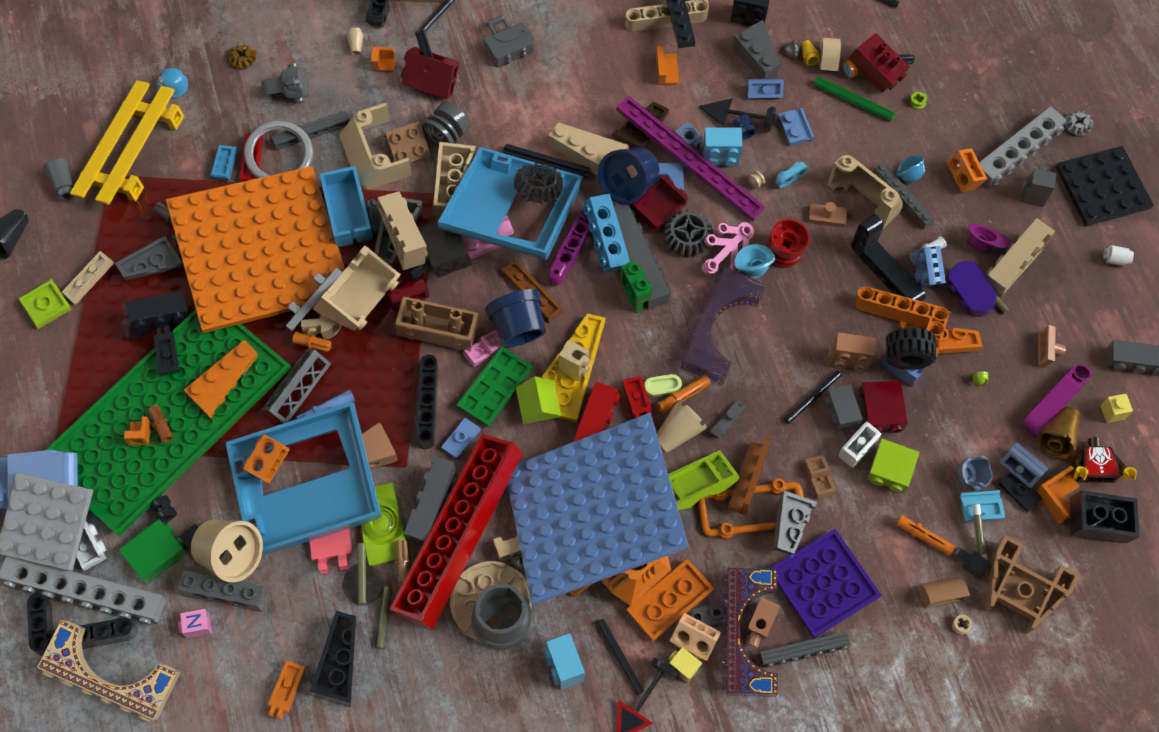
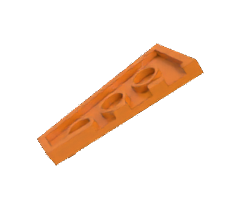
M902 321L899 322L900 329L911 327L925 329ZM953 328V330L945 329L938 354L981 351L983 346L979 331Z
M245 340L242 341L184 389L185 393L211 419L215 414L216 408L224 402L229 391L233 390L237 385L241 375L246 373L258 357L257 352Z

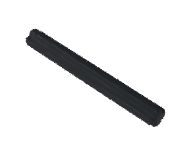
M506 144L503 149V153L583 177H587L589 174V167L510 144Z

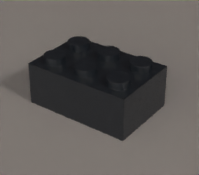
M1083 490L1070 497L1072 536L1129 543L1140 537L1137 498Z

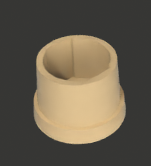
M208 520L199 526L191 542V553L194 560L200 566L210 570L215 576L226 582H239L250 576L257 568L263 552V541L259 530L253 524L239 520ZM227 550L224 556L219 559L220 555Z

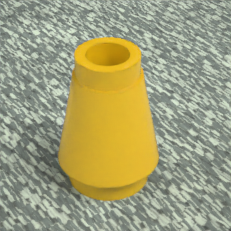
M803 41L801 47L804 63L808 66L818 64L820 53L811 41Z

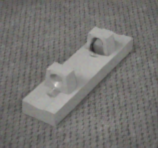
M335 268L326 278L320 273L313 277V280L320 286L301 308L294 302L289 304L287 308L294 313L292 319L286 324L290 331L297 326L342 274L338 268Z

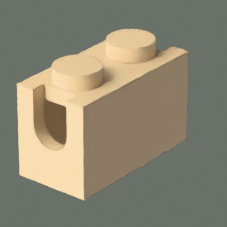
M568 340L559 354V371L580 381L581 376L585 377L590 369L589 363L591 359L589 358V350Z

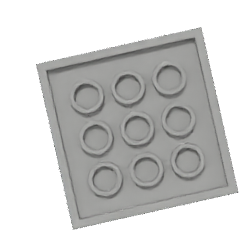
M17 473L0 534V554L73 571L93 490Z

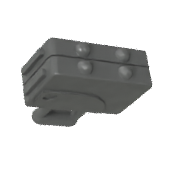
M504 15L487 21L486 24L493 35L484 39L485 50L496 67L510 64L512 61L526 57V55L534 52V38L523 23L511 27ZM503 22L507 29L497 33L493 26Z

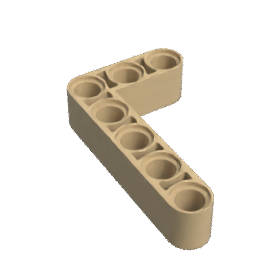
M708 0L685 1L691 24L706 21L709 10ZM667 4L629 9L626 12V29L635 32L672 27Z

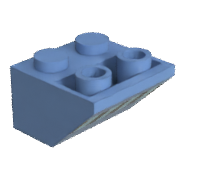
M933 246L913 250L912 263L916 268L914 274L915 282L920 287L946 283L941 247Z

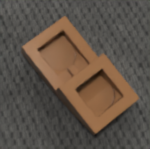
M824 455L805 459L808 475L817 499L836 495L837 490L830 476V468Z

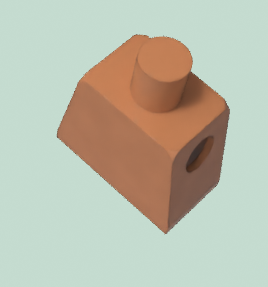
M381 423L376 424L362 434L370 469L398 461L397 455Z
M762 597L760 598L746 630L750 632L746 641L747 644L758 648L761 638H767L780 605ZM757 622L764 624L763 629L757 628Z

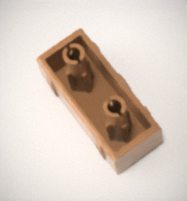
M403 296L395 325L396 335L411 340L415 339L471 352L478 327V313Z

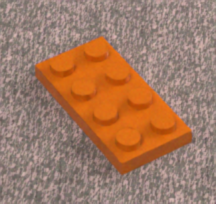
M687 558L632 606L628 607L626 612L649 639L654 642L678 622L684 613L687 614L710 595L715 588Z

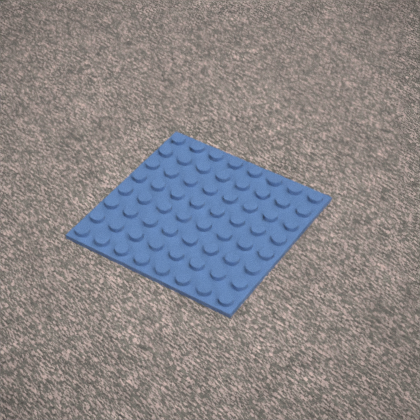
M651 413L518 463L507 484L532 605L689 548Z

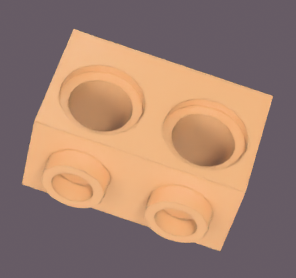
M684 613L670 642L680 649L682 647L693 653L695 657L707 661L721 632Z

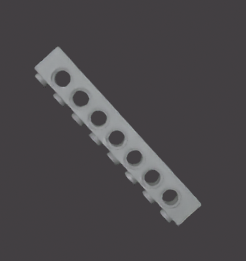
M6 556L0 569L2 585L8 588L15 589V586H18L27 593L34 594L35 591L40 592L49 599H53L54 596L59 597L62 602L72 604L73 601L78 602L81 607L92 609V607L100 608L99 611L105 614L119 613L118 616L121 618L131 619V617L138 619V622L150 625L151 622L158 624L166 603V599L159 594ZM24 572H27V576L23 579H20L21 575ZM47 577L43 584H39L42 578ZM66 582L65 587L58 590L59 585ZM85 587V591L78 595V590ZM105 592L104 597L100 600H97V596L100 593ZM124 597L123 603L116 605L117 600ZM144 603L140 610H135L137 604Z

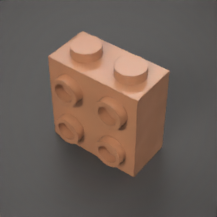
M838 332L836 339H832L831 347L828 349L827 358H831L830 366H835L839 369L851 368L859 372L868 371L875 357L877 338Z

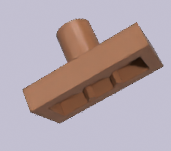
M828 202L826 205L810 204L808 223L845 227L847 208L836 207L832 202Z
M1051 325L1038 332V366L1045 368L1055 361V355L1063 356L1066 351L1065 345L1055 343V327Z

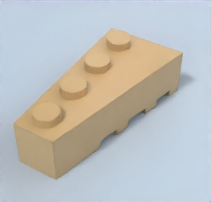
M400 192L378 197L377 207L403 270L425 264L427 246L414 222L412 214L408 210L406 199L402 198Z
M1038 218L1034 220L1026 231L1019 235L1016 243H1012L1009 246L1005 256L1001 255L995 263L997 265L994 268L990 267L984 275L1000 297L1043 251L1055 232Z

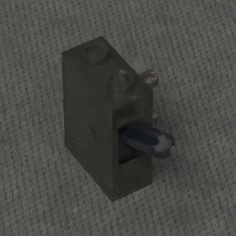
M438 222L419 228L420 234L427 246L428 254L425 257V264L415 266L409 272L413 279H418L431 265L437 278L472 265L461 235L438 229Z

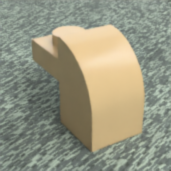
M823 38L819 44L821 51L820 70L838 71L841 41L835 38Z
M322 315L317 319L301 320L304 334L310 336L312 334L315 336L322 334L325 340L334 337L342 326Z

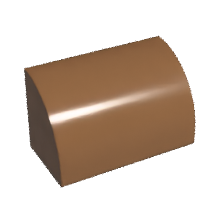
M961 577L919 585L926 609L965 601L970 596L966 583Z

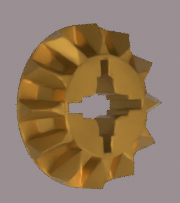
M245 43L241 46L237 44L228 53L230 64L239 69L252 66L257 59L256 51L251 45L247 46ZM245 53L246 57H239V54L243 55Z

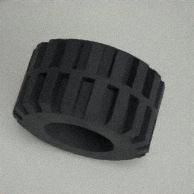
M911 327L892 331L886 336L887 363L892 367L904 370H916L931 366L936 362V336L933 332L921 328Z

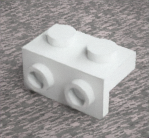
M85 521L76 555L84 571L107 559L104 554L107 551L105 545L101 540H97L95 535L98 532L93 523L89 525L87 521Z

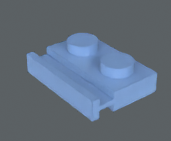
M803 108L778 114V121L789 146L814 140V134Z

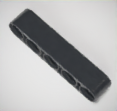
M430 354L421 358L419 371L416 437L418 445L422 449L432 448L435 444L439 368L436 357ZM428 364L434 365L432 368L425 367ZM426 382H433L430 386L424 385ZM427 399L432 400L429 404L423 403ZM425 417L431 418L429 422L422 421ZM425 435L430 436L428 440L424 441L421 439Z

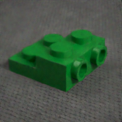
M632 261L621 266L620 283L635 313L643 311V303L650 300L653 289L650 282L644 278L643 268L636 261Z

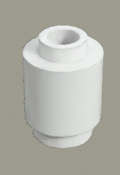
M1113 245L1106 248L1103 254L1106 263L1119 266L1131 265L1134 257V252L1130 251L1129 248Z

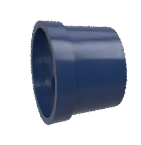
M643 147L614 150L607 153L600 161L598 181L604 194H610L612 201L619 204H631L640 199L657 182L660 172L659 164L653 153ZM633 165L638 173L634 178H631L627 171V167Z
M526 289L515 291L493 300L485 307L487 316L493 322L504 347L527 344L546 333L540 308L542 302L538 290Z

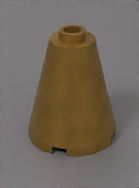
M1074 407L1062 408L1039 432L1036 444L1039 449L1042 448L1046 451L1045 455L1058 460H1065L1069 456L1072 457L1074 455L1081 417L1079 411Z

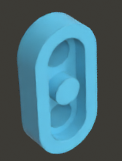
M796 162L789 170L781 171L776 176L775 183L782 189L804 176L809 168L804 162Z

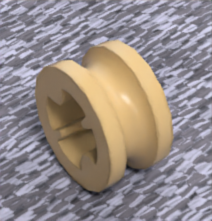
M757 170L748 176L749 183L755 189L765 184L764 176Z
M958 615L952 622V629L959 635L968 633L972 628V620L967 615ZM958 620H960L962 623L965 622L966 626L964 628H959L958 624L960 622Z

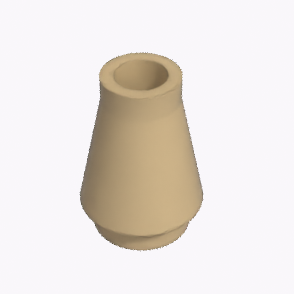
M350 28L346 36L351 54L360 55L364 34L360 28Z

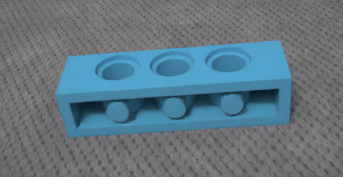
M610 194L590 197L583 203V210L589 221V230L593 234L594 247L599 254V264L603 268L604 273L621 270V266L630 263V259Z

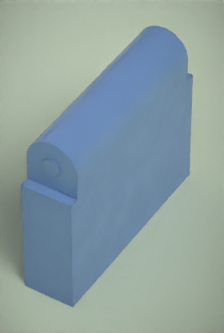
M46 450L7 454L8 504L17 473L78 486L77 453Z

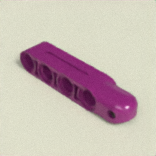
M583 208L556 255V260L551 267L550 284L555 286L560 285L564 281L591 235L589 221Z
M1076 364L1020 425L1036 437L1091 378L1090 369L1083 364Z

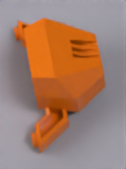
M668 556L601 581L611 593L632 606L671 571ZM592 584L573 590L570 593L572 596H578Z

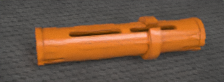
M703 375L681 390L670 393L669 397L657 403L659 411L664 414L672 409L679 400L684 402L704 388H707L711 385L709 378Z
M901 515L896 523V526L910 533L911 537L921 539L947 556L951 555L956 546L925 529L921 523L917 524L904 515Z

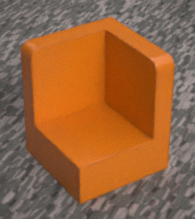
M372 48L371 64L373 71L394 72V48Z
M143 416L142 422L130 423V430L124 432V439L128 445H149L151 422L148 417Z

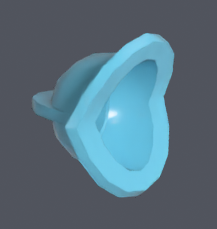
M748 245L736 254L734 260L735 268L739 271H744L748 277L759 278L769 269V265L776 258L771 249L764 245Z

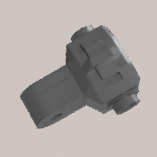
M298 63L288 64V68L282 70L280 78L261 81L263 96L283 93L287 98L294 99V102L305 101L304 97L309 96L307 74L304 68L298 66Z

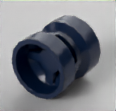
M741 115L733 121L734 128L742 129V140L748 139L756 133L755 127L750 124L751 120L748 115Z

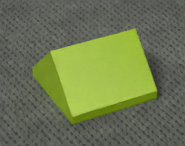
M534 376L516 387L523 424L561 417L554 380Z

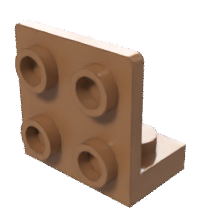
M420 121L384 133L395 162L409 158L411 163L431 155Z

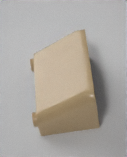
M843 155L834 163L827 186L833 191L838 187H843L846 191L851 186L855 187L879 206L874 213L882 220L884 229L902 210L903 202L899 194L852 156Z
M364 246L338 279L319 299L313 310L353 331L356 329L361 330L367 323L365 318L388 290L393 291L399 282L396 280L401 274L368 247Z

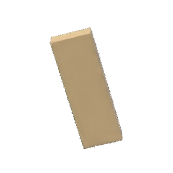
M99 251L61 293L76 305L114 262Z

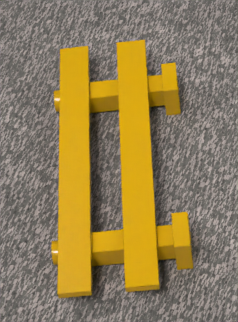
M136 80L70 192L72 196L84 198L90 187L95 186L101 188L95 199L96 202L109 205L116 192L126 194L131 201H137L144 186L137 176L131 175L129 179H125L157 121L165 122L170 129L177 130L183 120L184 115L178 105L172 104L170 108H166L175 91L174 88L161 86L151 104L144 103L141 100L150 84ZM132 115L143 117L110 175L100 173L101 168Z

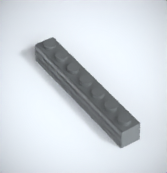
M340 111L337 114L329 115L298 127L302 128L311 139L345 127L350 119L346 111ZM287 130L272 136L276 150L301 142L295 134Z
M884 162L874 168L873 173L899 194L903 207L923 230L933 223L934 218Z
M847 631L761 651L759 658L762 667L770 668L774 666L773 664L782 665L786 661H798V658L808 659L811 655L820 656L824 652L833 653L836 649L845 650L850 645Z

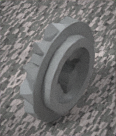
M1070 111L1065 117L1066 122L1064 125L1074 135H1086L1093 128V120L1084 111ZM1080 120L1083 121L1082 124H1081V123L1075 124L1076 121H1080Z

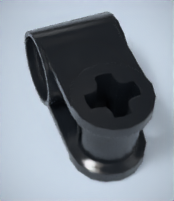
M372 0L366 13V23H376L384 27L390 10L389 0Z

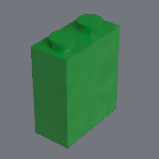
M160 519L119 549L147 585L187 555L183 549L186 547L180 537L175 539L172 535L174 530L167 522L163 524Z

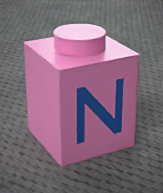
M206 609L180 613L181 620L178 621L179 632L186 638L212 634L210 614Z

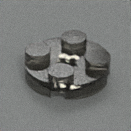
M358 564L345 572L342 590L350 602L362 606L358 604ZM366 565V581L368 583L366 584V604L364 605L374 602L383 592L381 573L372 565Z

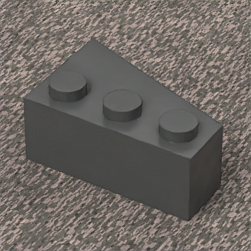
M763 20L735 35L733 49L757 78L774 79L777 77L780 63Z

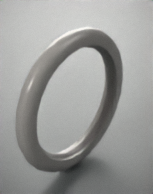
M273 121L259 126L248 137L244 148L245 163L249 171L256 178L270 176L261 171L256 165L253 149L260 136L276 129L290 131L301 140L304 147V158L298 169L310 167L313 160V146L306 132L297 125L286 121Z

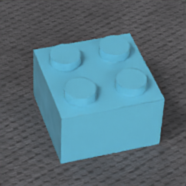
M705 128L702 156L714 166H738L742 151V129Z
M569 633L547 641L544 657L547 665H552L551 676L555 686L559 685L560 689L563 690L584 682L585 671L571 634Z

